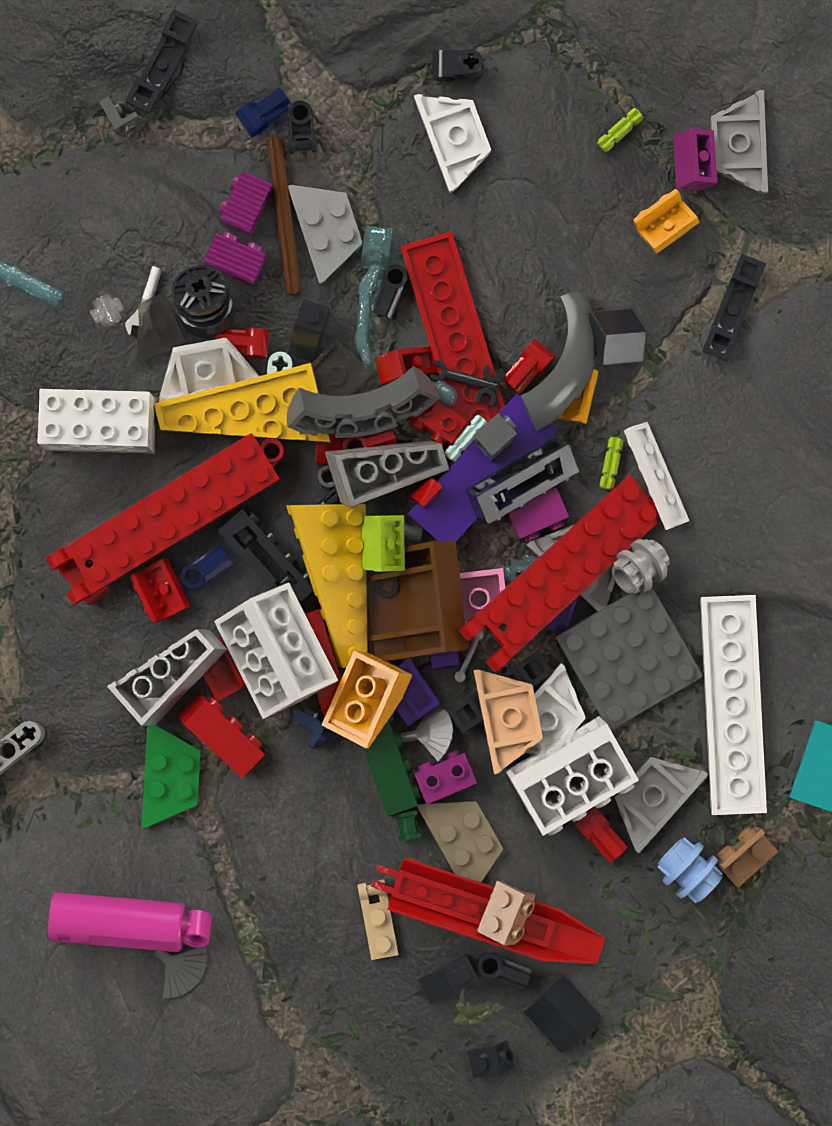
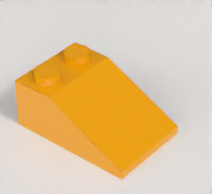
M354 650L322 726L365 748H369L402 700L412 674L368 652Z

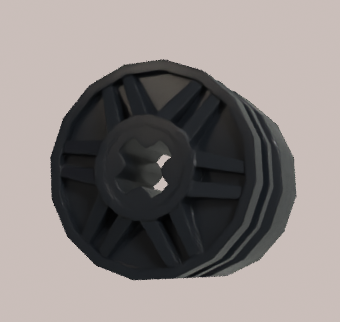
M197 265L184 270L174 280L171 289L173 301L181 324L188 333L196 337L209 338L226 331L233 323L236 314L234 302L226 277L219 269L209 265Z

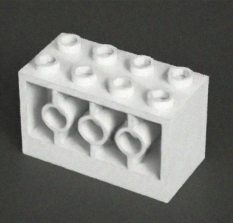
M40 389L38 444L47 451L155 454L156 410L154 403H156V399L150 392Z
M289 583L250 598L214 621L263 719L305 700L338 681Z
M600 717L593 719L576 729L573 733L562 739L560 738L540 752L534 753L505 770L543 836L547 833L549 836L556 834L563 829L562 825L571 819L573 822L582 819L587 815V810L594 806L600 808L611 801V796L618 792L620 794L627 793L635 787L634 783L639 781L607 723ZM601 763V767L595 770V765ZM576 776L578 778L575 783H570L573 777ZM549 791H554L551 797H546Z

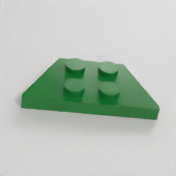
M157 725L147 726L142 828H147L197 806L199 800L201 750Z

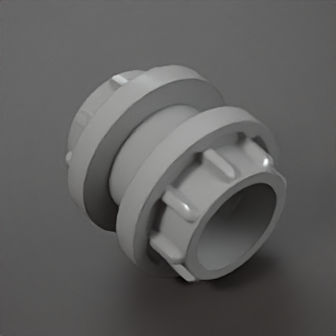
M638 539L631 544L632 547L629 551L623 550L616 555L618 560L614 562V567L612 568L613 578L619 587L625 592L633 594L638 592L641 594L646 593L652 588V582L659 583L666 578L667 567L670 564L666 551L658 542Z

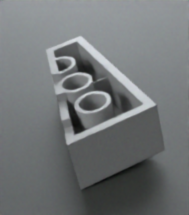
M434 441L325 452L340 502L350 507L449 470L442 444Z
M196 629L168 647L161 654L155 655L147 663L137 669H133L125 674V677L114 681L107 687L141 726L156 725L219 659L227 648L211 630Z

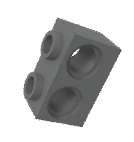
M497 414L473 436V443L492 461L515 440L517 435L515 429L517 427L508 416L505 415L502 418Z

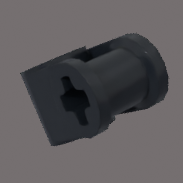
M437 50L432 53L433 80L446 82L476 79L483 72V58L476 50ZM469 60H474V69H469Z
M295 101L290 105L288 111L290 154H294L295 151L311 150L315 153L317 152L312 108L306 101ZM305 109L308 112V116L304 120H297L294 118L295 111Z

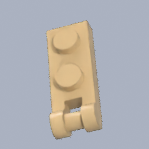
M366 883L358 884L371 960L399 955L391 911L387 910L389 904L387 892L375 889L371 885H366ZM379 894L380 902L370 904L368 896Z

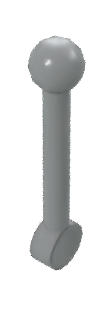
M482 630L474 636L460 671L455 674V679L458 682H463L466 678L465 671L478 641L484 637Z

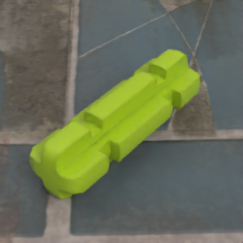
M633 108L627 113L626 118L623 117L608 131L607 135L604 134L598 140L597 144L604 152H608L614 147L615 142L618 143L632 130L633 126H637L643 120L642 114L636 108Z
M610 437L607 446L609 451L606 452L602 470L604 475L601 476L599 484L602 489L613 490L616 480L614 476L617 475L621 456L619 451L622 450L624 442L621 438Z

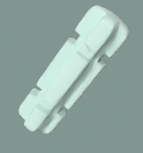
M480 415L475 416L471 421V425L467 426L454 440V445H450L447 448L445 456L452 462H455L461 456V452L471 445L473 436L487 424V421Z

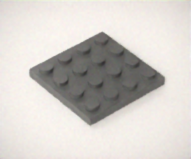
M653 588L643 594L640 592L636 594L628 593L554 636L600 717L607 723L610 730L703 677Z

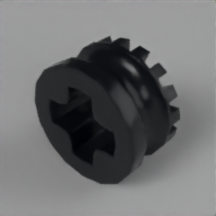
M387 579V581L392 580L394 582V585L391 586L392 592L387 593L385 590H379L378 586L382 584L381 580L375 581V591L381 597H392L398 590L397 579Z

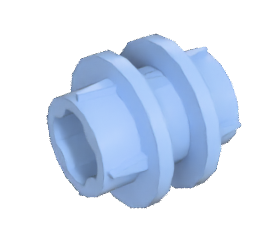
M684 837L675 843L658 862V868L666 875L662 880L666 885L675 880L681 886L676 894L679 898L682 899L687 895L694 903H697L716 887L722 879L721 875L723 873L715 866L718 861L715 856H711L705 861L699 855L704 847L700 842L693 845Z

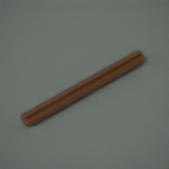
M275 137L268 139L267 142L286 290L288 295L294 296L301 294V285L282 139Z

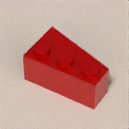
M198 690L182 706L177 715L193 734L243 778L265 755L260 748L262 743L252 733L247 736L241 730L243 725L234 716L231 715L228 718L222 712L224 708L213 697L209 700Z

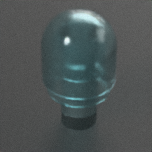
M439 380L436 383L432 381L439 393L440 398L437 401L446 407L454 405L458 398L455 388L444 381L441 382Z

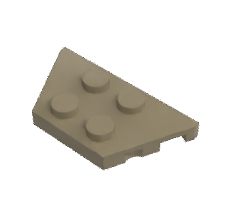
M477 801L419 804L417 808L454 873L482 882L502 852L503 847Z

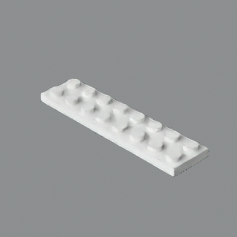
M756 595L701 597L711 815L767 813Z

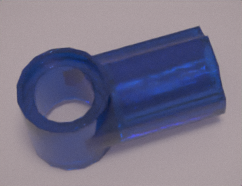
M278 87L257 102L251 101L245 104L235 115L248 135L254 137L264 131L271 121L287 112L291 103L284 91Z
M219 545L182 570V583L189 590L201 589L205 583L233 565V562L222 546ZM192 570L198 571L201 574L200 581L197 584H189L186 581L188 572Z

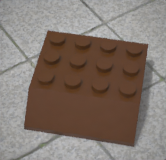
M432 541L406 546L404 571L380 572L366 570L368 653L387 662L468 650V641L458 631L465 624L456 541ZM387 579H397L398 590L392 597H381L375 591V581L381 580L382 584L378 586L379 590H385L387 593L392 592L391 586L394 585V582L392 580L387 581Z

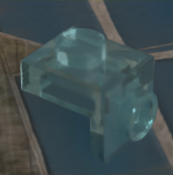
M366 226L362 249L363 268L385 270L389 266L392 239L391 228Z
M523 555L522 560L511 559V564L505 565L504 581H509L510 584L515 579L516 572L522 573L538 557Z

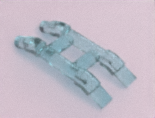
M370 265L367 273L362 277L358 289L359 306L357 331L355 332L354 340L363 366L374 363L368 344L371 293L381 275L379 273L380 269L374 265Z

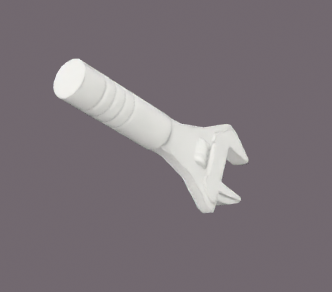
M152 266L141 305L125 323L128 335H131L132 325L143 327L142 338L149 329H153L150 319V306L162 273L160 268Z

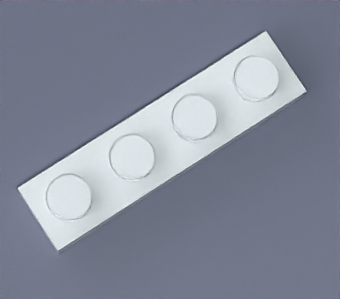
M648 422L624 430L628 444L633 451L639 470L644 477L649 494L653 498L665 529L668 530L688 522L689 518Z

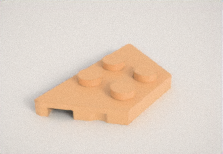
M473 670L494 774H497L543 739L533 685L485 671Z

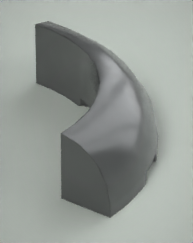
M572 292L560 296L563 311L568 320V335L563 354L548 377L534 389L521 396L524 409L535 431L544 428L559 418L572 401L580 396L592 374L597 352L588 313L593 312V309L584 293Z
M414 366L395 381L370 392L356 395H322L299 387L288 407L287 427L313 436H317L318 433L334 434L336 438L367 436L395 428L398 425L397 422L411 415L414 417L420 415L440 397L432 381Z

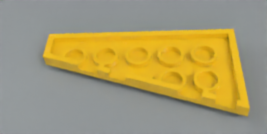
M311 363L154 403L160 430L231 436H247L252 433L254 437L331 443L329 434L318 433L317 436H313L287 427L288 407L299 387L319 394Z
M345 504L286 505L295 525L294 532L296 538L299 539L304 553V563L315 596H318L322 618L326 621L330 633L328 637L338 667L346 668L354 650L367 652L366 570L362 568L363 541L361 529L363 516H366V504H357L352 507Z

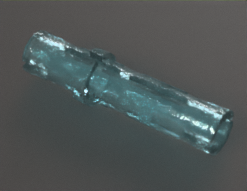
M0 261V279L4 280L6 285H14L54 305V307H58L60 304L58 301H61L64 295L63 291L19 271V267L15 265L11 267Z

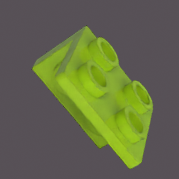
M404 515L363 516L361 523L363 570L380 572L404 571Z

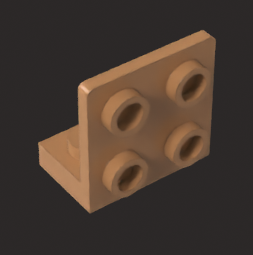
M747 827L737 836L739 841L733 847L727 845L717 854L719 859L716 865L737 888L778 852L764 836L765 832L762 828Z

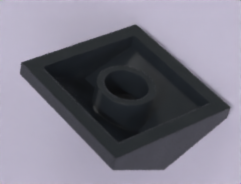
M632 309L588 313L599 366L643 361L646 331Z

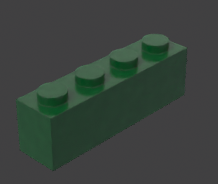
M393 715L385 723L369 748L363 747L386 816L418 806L416 800L421 799L417 784H411L407 775L412 773L408 758L402 759L399 748L403 747L399 732L393 733L390 722L394 721Z

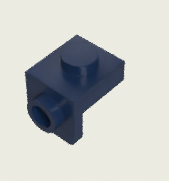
M306 707L303 711L297 709L292 719L315 731L308 747L314 749L316 744L321 746L328 732L324 730L325 727L322 726V722L317 720L319 714Z

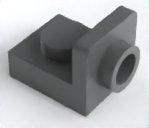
M109 97L99 101L118 135L122 133L125 135L138 128L137 124L141 120L136 112L121 119L125 114L118 102L112 103Z

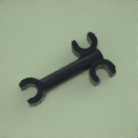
M434 361V366L440 367L443 372L439 376L431 374L430 379L432 381L441 382L447 379L479 388L481 390L476 394V402L479 403L481 396L487 394L491 398L489 406L493 407L496 401L495 389L497 382L503 377V369H499L496 377H490L488 375L489 365H486L483 369V379L448 369L442 361Z

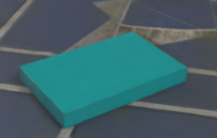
M815 720L789 798L832 812V726Z

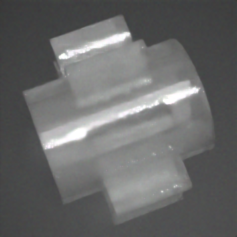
M106 294L92 302L95 309L90 310V313L96 324L102 322L104 327H109L122 320L120 313L125 310L118 297L112 299L110 294Z

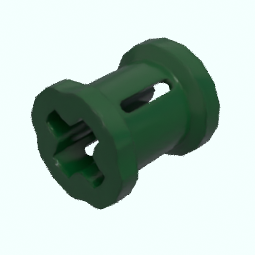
M418 810L394 814V818L398 820L401 835L398 837L399 841L423 837L422 833L419 832L416 819Z

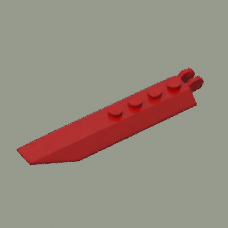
M404 857L399 871L383 865L377 866L376 870L379 873L396 877L394 887L380 881H372L371 887L391 894L387 908L389 911L540 961L598 963L605 937L559 908L534 900V909L530 916L526 918L523 926L524 934L520 941L515 945H502L477 932L494 890L493 886Z

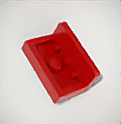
M438 400L420 415L407 417L410 420V426L419 432H422L424 429L432 435L431 440L442 444L443 448L445 445L448 447L450 445L453 446L454 440L466 425L464 418Z
M168 558L161 559L149 567L130 575L133 588L139 594L144 604L145 613L152 623L166 620L191 606Z
M218 638L221 641V643L227 648L223 638ZM228 648L202 675L212 697L217 702L246 687Z

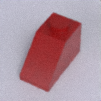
M430 346L396 349L375 358L381 384L395 381L413 366L421 370L426 376L438 373L437 367L434 366V357Z

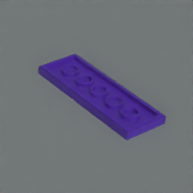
M518 394L499 413L502 418L505 415L508 416L516 425L515 432L517 435L515 440L492 461L472 442L449 470L437 481L443 487L439 494L424 509L417 503L408 513L414 521L437 541H457L478 518L466 493V488L545 444L557 431L551 423L535 431L524 409L522 398ZM494 482V483H492L491 485L487 486L486 488L482 489V491H484L485 489L489 488L490 486L496 484V482Z

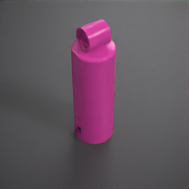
M54 892L49 912L48 938L49 941L179 952L182 949L183 943L195 948L208 945L212 916L208 912L201 910H191L186 913L185 904L180 902Z

